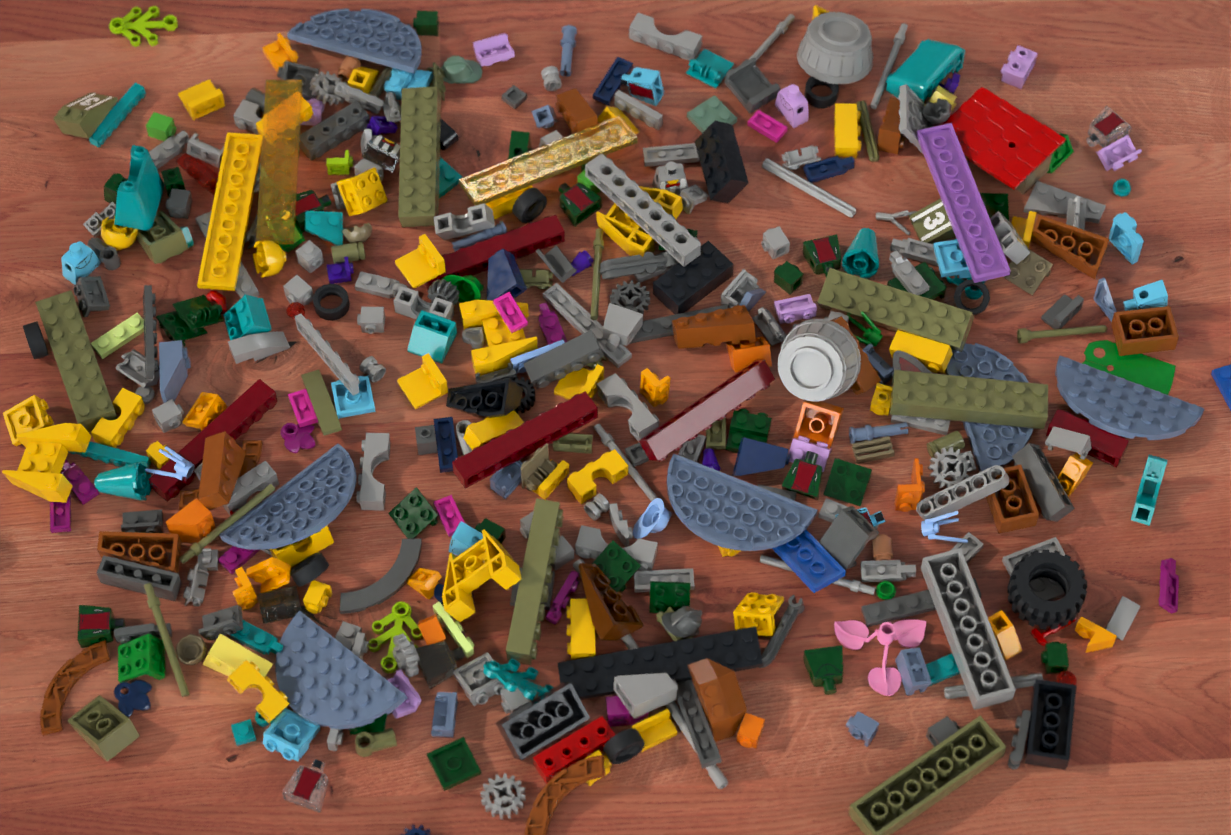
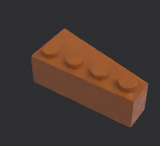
M736 305L728 309H717L714 312L699 313L695 316L680 317L672 320L674 340L678 349L703 347L704 343L719 346L721 342L732 341V344H740L741 340H749V343H756L754 322L745 305Z
M842 316L832 319L830 321L844 327L853 336L861 354V369L851 389L855 395L865 393L881 381L878 371L872 366L868 355L860 347L859 341L852 334L847 321Z
M226 431L205 438L198 499L209 510L229 504L246 456V452Z

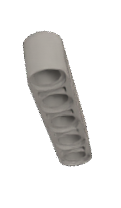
M999 465L992 466L921 500L917 504L916 510L924 521L925 519L957 511L1005 488L1009 484V476L1003 467ZM1002 475L1000 479L995 480L996 476ZM984 483L981 488H977L979 484ZM966 491L964 496L959 497L962 492ZM945 500H948L947 504L942 505ZM931 508L928 513L924 514L925 510Z

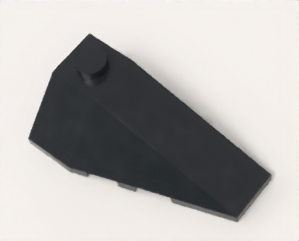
M511 379L450 388L446 406L490 418L505 416L520 406L523 388Z

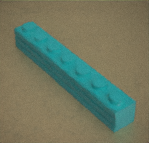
M136 82L132 85L89 138L91 144L99 148L105 143V140L111 136L112 132L125 120V117L145 97L146 92L143 86Z
M91 441L85 453L69 452L71 454H79L82 457H90L96 461L101 460L107 464L112 463L118 467L136 462H146L148 467L151 465L150 457Z

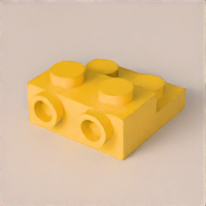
M33 395L3 413L13 445L19 446L22 444L17 439V434L50 427L54 424L52 417L46 412L49 406L44 399Z

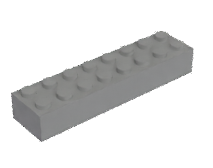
M961 548L924 557L921 571L973 709L977 710L1013 700L1016 691Z

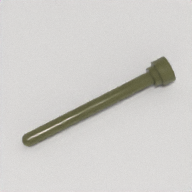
M1097 325L1030 331L1026 328H1020L1017 330V339L1019 344L1028 343V341L1035 338L1104 333L1107 331V326Z

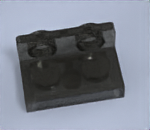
M297 586L257 594L263 623L292 618L299 610L302 612Z

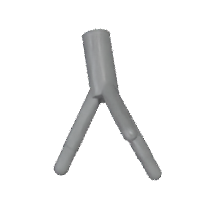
M905 210L894 214L876 212V220L891 221L904 233L910 235V232L894 218L910 216L917 211L909 212Z

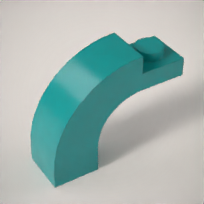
M1148 455L1136 495L1131 521L1150 526L1168 462L1167 459Z

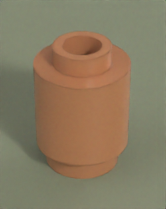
M352 56L345 58L337 74L338 77H342L341 81L348 82L353 70L361 67L360 60Z
M885 534L877 535L872 540L873 559L891 560L893 558L892 539Z

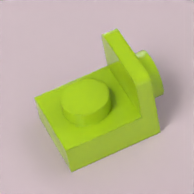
M345 150V158H327L328 175H350V167H353V156H350L349 150Z

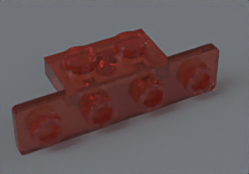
M186 153L176 160L177 164L190 177L194 178L203 188H206L215 196L218 175L199 158Z

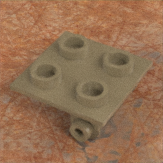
M1029 250L1031 253L1017 265L1013 261L1010 262V275L1003 277L1033 296L1045 276L1048 277L1050 275V269L1053 264Z
M547 443L542 448H538L529 461L527 460L522 464L520 471L523 489L526 487L530 492L536 490L544 481V478L546 479L556 468L557 463L554 460L549 461Z

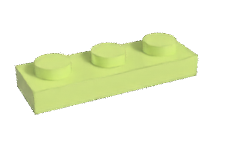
M138 313L134 314L91 343L92 348L104 359L144 332L143 318Z
M440 602L434 604V613L438 614L441 623L467 659L474 655L473 647L475 645L469 636L465 638L460 623L452 620L451 615L444 610V606Z

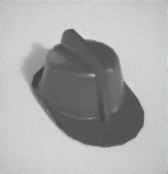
M683 606L675 612L664 614L662 616V624L674 636L683 638L697 636L702 624L701 616L703 612L701 610H694L690 606Z

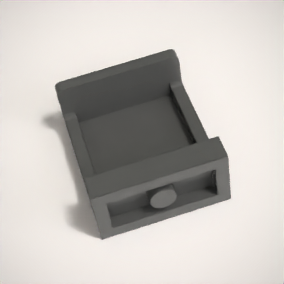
M755 57L750 60L746 59L737 68H731L726 73L724 81L749 114L777 98L778 92L781 89L777 83L772 85L758 69Z
M853 506L841 509L819 543L844 570L856 566L857 562L855 560L869 540L875 539L880 532Z

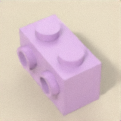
M1018 45L1015 51H1011L1008 57V64L1004 63L1001 69V74H1003L1002 82L1021 89L1035 65L1037 53Z

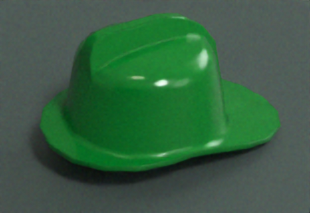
M447 275L443 278L447 282L451 281L452 285L457 286L456 289L460 291L458 302L480 300L484 285L472 275L463 277Z

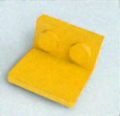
M206 80L178 93L180 100L193 120L225 107L222 91L220 88L216 90L211 80Z
M375 167L354 177L337 181L349 216L365 213L388 201Z
M426 234L419 236L420 245H418L416 250L395 260L396 266L413 289L446 272L443 257Z
M429 353L422 356L423 364L421 368L397 379L398 385L414 409H418L448 393L447 380Z
M597 364L594 370L590 371L582 368L567 374L556 385L554 394L569 400L574 395L586 391L589 397L593 399L597 392V383L604 380V367Z
M756 592L746 594L733 611L735 630L756 626L758 635L773 637L776 632L774 614L784 602V597L777 596L776 594L762 595Z

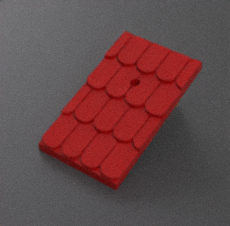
M983 87L978 89L942 124L952 123L965 158L1013 190L1017 189L1023 195L1048 172L1052 154L1066 140V138L1048 126L1043 125Z

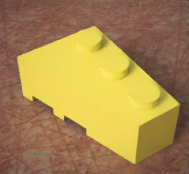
M220 634L202 665L229 676L247 660L249 663L251 661L254 662L260 669L259 673L265 677L273 664Z

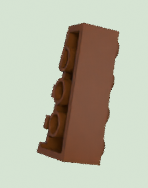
M1042 215L1038 216L1031 236L1033 242L1094 280L1110 240Z
M99 531L97 551L101 558L104 555L179 573L180 560L178 558L181 554L182 541L178 534Z

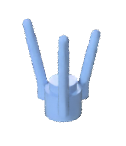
M166 446L165 450L168 452L163 449H159V452L176 462L174 466L176 473L145 469V472L183 480L184 477L188 479L192 475L195 465Z
M958 511L921 521L923 536H928L929 540L937 539L968 543L967 539L936 535V533H939V525L959 521V518L946 519L957 515Z

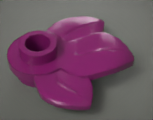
M285 424L281 428V437L285 440L284 446L286 449L296 454L300 448L311 449L315 447V441L310 435L314 430V426L308 425L299 428L298 424Z

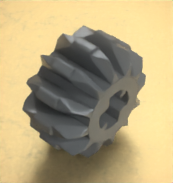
M437 279L428 288L427 297L431 299L430 303H433L435 297L452 302L454 306L459 301L460 291L456 289V285L451 284V281L447 282L445 279Z

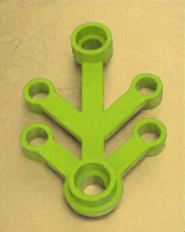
M151 6L142 15L141 8L134 7L125 17L113 18L109 28L112 33L122 34L128 38L134 47L141 44V39L139 35L131 33L130 29H135L148 40L149 45L155 46L159 43L158 36L152 34L147 29L165 28L168 31H174L178 26V22L174 15L165 16L163 21H148L150 18H157L160 15L159 8Z
M403 601L397 602L392 607V613L381 620L374 621L372 624L373 632L381 634L386 625L395 621L393 628L377 638L369 640V650L377 652L380 649V645L391 639L388 655L381 660V667L385 673H393L398 667L392 653L395 646L393 637L404 633L407 640L411 641L402 629L403 622L411 629L413 639L420 640L423 637L422 633L419 635L414 634L415 631H420V628L411 618L412 610L410 605ZM401 610L405 611V613L399 614L398 612ZM377 625L382 626L380 629H375ZM373 643L378 644L376 647H371ZM414 644L415 649L417 650V653L419 655V647L416 644ZM388 664L393 665L392 668H386Z

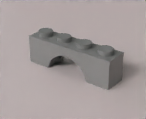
M637 13L629 27V39L646 44L651 48L665 51L668 54L679 56L684 60H694L702 47V35L688 30L678 35H665L656 29L654 18L641 13Z
M616 373L597 383L598 396L608 407L621 406L632 412V416L628 420L629 430L638 442L659 427L660 421L658 417L650 413L646 403L641 402L636 392L630 390L626 381L623 378L620 379Z
M366 433V439L362 440L364 457H360V468L363 469L362 474L358 476V485H361V489L357 491L356 496L361 510L384 511L385 485L378 482L372 474L380 463L389 460L391 446L389 433Z
M581 525L575 544V554L586 559H596L609 544L602 538L600 529ZM638 538L631 546L622 548L641 565L638 571H650L653 569L658 552L657 542Z

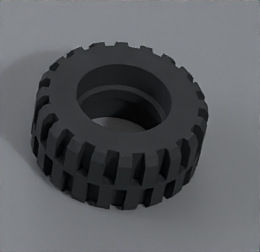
M1043 549L1041 553L1036 550L1031 552L1030 556L1026 554L1021 558V561L1016 563L1009 580L1007 593L1009 594V603L1013 604V612L1019 613V618L1022 621H1029L1028 625L1033 627L1034 625H1039L1040 629H1046L1047 626H1050V629H1057L1059 624L1063 627L1069 623V620L1073 621L1076 618L1087 594V580L1084 579V571L1082 569L1079 570L1080 565L1076 561L1072 562L1070 556L1067 554L1065 556L1060 555V551L1054 550L1053 553L1049 552V549ZM1041 577L1050 578L1058 582L1063 588L1065 597L1056 601L1043 600L1032 592L1029 582Z

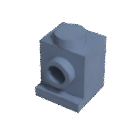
M549 105L532 111L538 129L551 128L554 126V123L558 122L554 108Z
M858 711L854 717L851 716L848 719L846 727L849 728L848 732L854 738L864 740V745L868 747L878 732L879 723Z

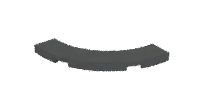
M402 539L400 552L394 565L380 580L364 589L341 593L340 614L364 611L366 608L383 603L396 594L406 584L419 561L422 539Z

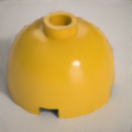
M115 216L114 219L109 220V217L102 220L101 237L105 244L114 247L116 250H122L134 244L138 229L114 225Z
M256 241L254 248H257L256 253H253L256 272H261V278L278 274L286 261L285 251L274 241Z

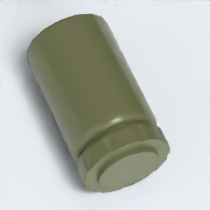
M362 241L331 246L334 264L345 262L344 257L348 256L349 262L359 261L360 259L365 260L366 256Z
M958 431L927 443V450L931 458H936L934 456L936 452L941 454L942 448H945L947 452L950 447H953V452L965 448L963 437Z

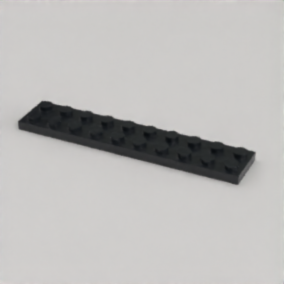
M755 626L559 662L558 670L560 684L564 681L570 682L580 700L616 694L614 691V677L667 673L671 679H674L676 682L692 680L688 664L706 658L735 672L763 667L757 628Z

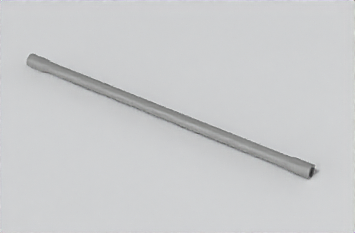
M579 559L573 564L580 578L579 564L585 563L583 559ZM631 634L621 638L628 650L639 648ZM675 701L665 704L696 752L682 712ZM716 764L706 767L709 776L718 789L728 785L729 782Z

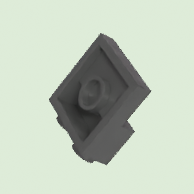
M284 61L283 66H279L277 71V77L280 78V81H277L275 91L278 92V97L288 99L298 92L305 100L316 99V95H312L313 91L310 90V82L315 74L319 75V69Z

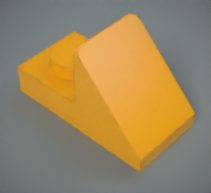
M418 568L406 583L426 599H430L434 595L435 587L442 576L438 571Z
M1082 616L1075 628V631L1081 637L1090 639L1085 651L1086 653L1111 648L1117 638V635Z

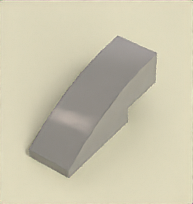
M283 331L257 333L228 341L229 349L236 364L251 358L257 361L290 348Z

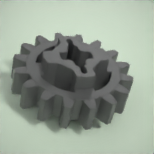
M633 280L630 281V284L623 281L622 286L617 284L616 289H612L610 303L644 315V310L648 311L650 304V292L646 291V286L640 287V282L635 285Z

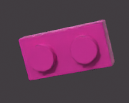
M757 110L748 120L749 127L776 143L787 132L785 125L760 110Z
M510 292L493 300L494 306L511 334L528 325V321Z
M306 389L288 394L299 428L318 422Z
M449 495L433 503L450 537L453 536L460 521L464 522L452 495Z

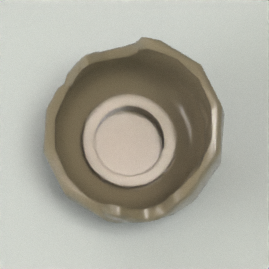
M367 222L362 227L354 226L344 229L342 232L350 243H359L361 241L363 243L369 239L373 229L371 224Z
M189 634L183 637L176 646L178 659L187 665L200 663L206 656V644L200 636Z

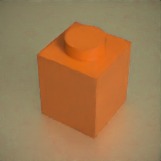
M438 614L418 622L427 646L433 645V647L444 643L447 635Z
M745 713L737 734V742L743 747L756 749L764 729L765 719Z

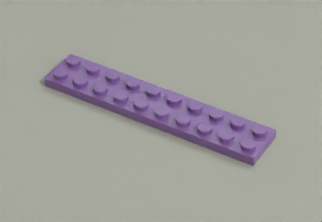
M952 123L917 130L916 136L973 282L977 283L1010 275L1011 270Z

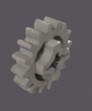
M328 71L326 74L320 72L319 75L315 74L310 82V90L313 91L312 95H317V100H323V104L329 102L330 106L333 103L336 105L343 103L345 98L333 93L337 82H342V77L337 78L335 73L330 75Z
M950 447L947 452L945 448H942L941 454L936 452L934 454L936 458L930 459L933 465L928 466V469L933 472L929 474V477H935L933 483L939 482V488H942L944 485L948 488L970 477L966 474L972 470L967 467L970 461L964 460L966 454L961 456L960 449L953 452V447ZM946 456L954 457L955 460H954V459H949V458L946 457ZM955 464L950 472L944 473L950 465ZM960 464L962 467V473L959 471ZM944 478H951L952 481H947Z
M404 633L393 637L395 646L392 653L400 670L403 669V671L405 670L408 678L419 674L417 665L420 658L412 641L409 642Z
M504 773L503 778L496 774V780L489 778V785L483 784L484 791L481 792V797L483 798L481 803L486 805V812L492 811V817L499 814L500 819L503 818V815L511 818L512 812L516 815L518 814L517 808L523 809L522 801H526V796L524 795L525 788L521 787L520 780L515 782V776H511L508 779L506 773ZM512 789L516 791L517 797L512 793ZM489 796L495 799L494 804L490 801Z

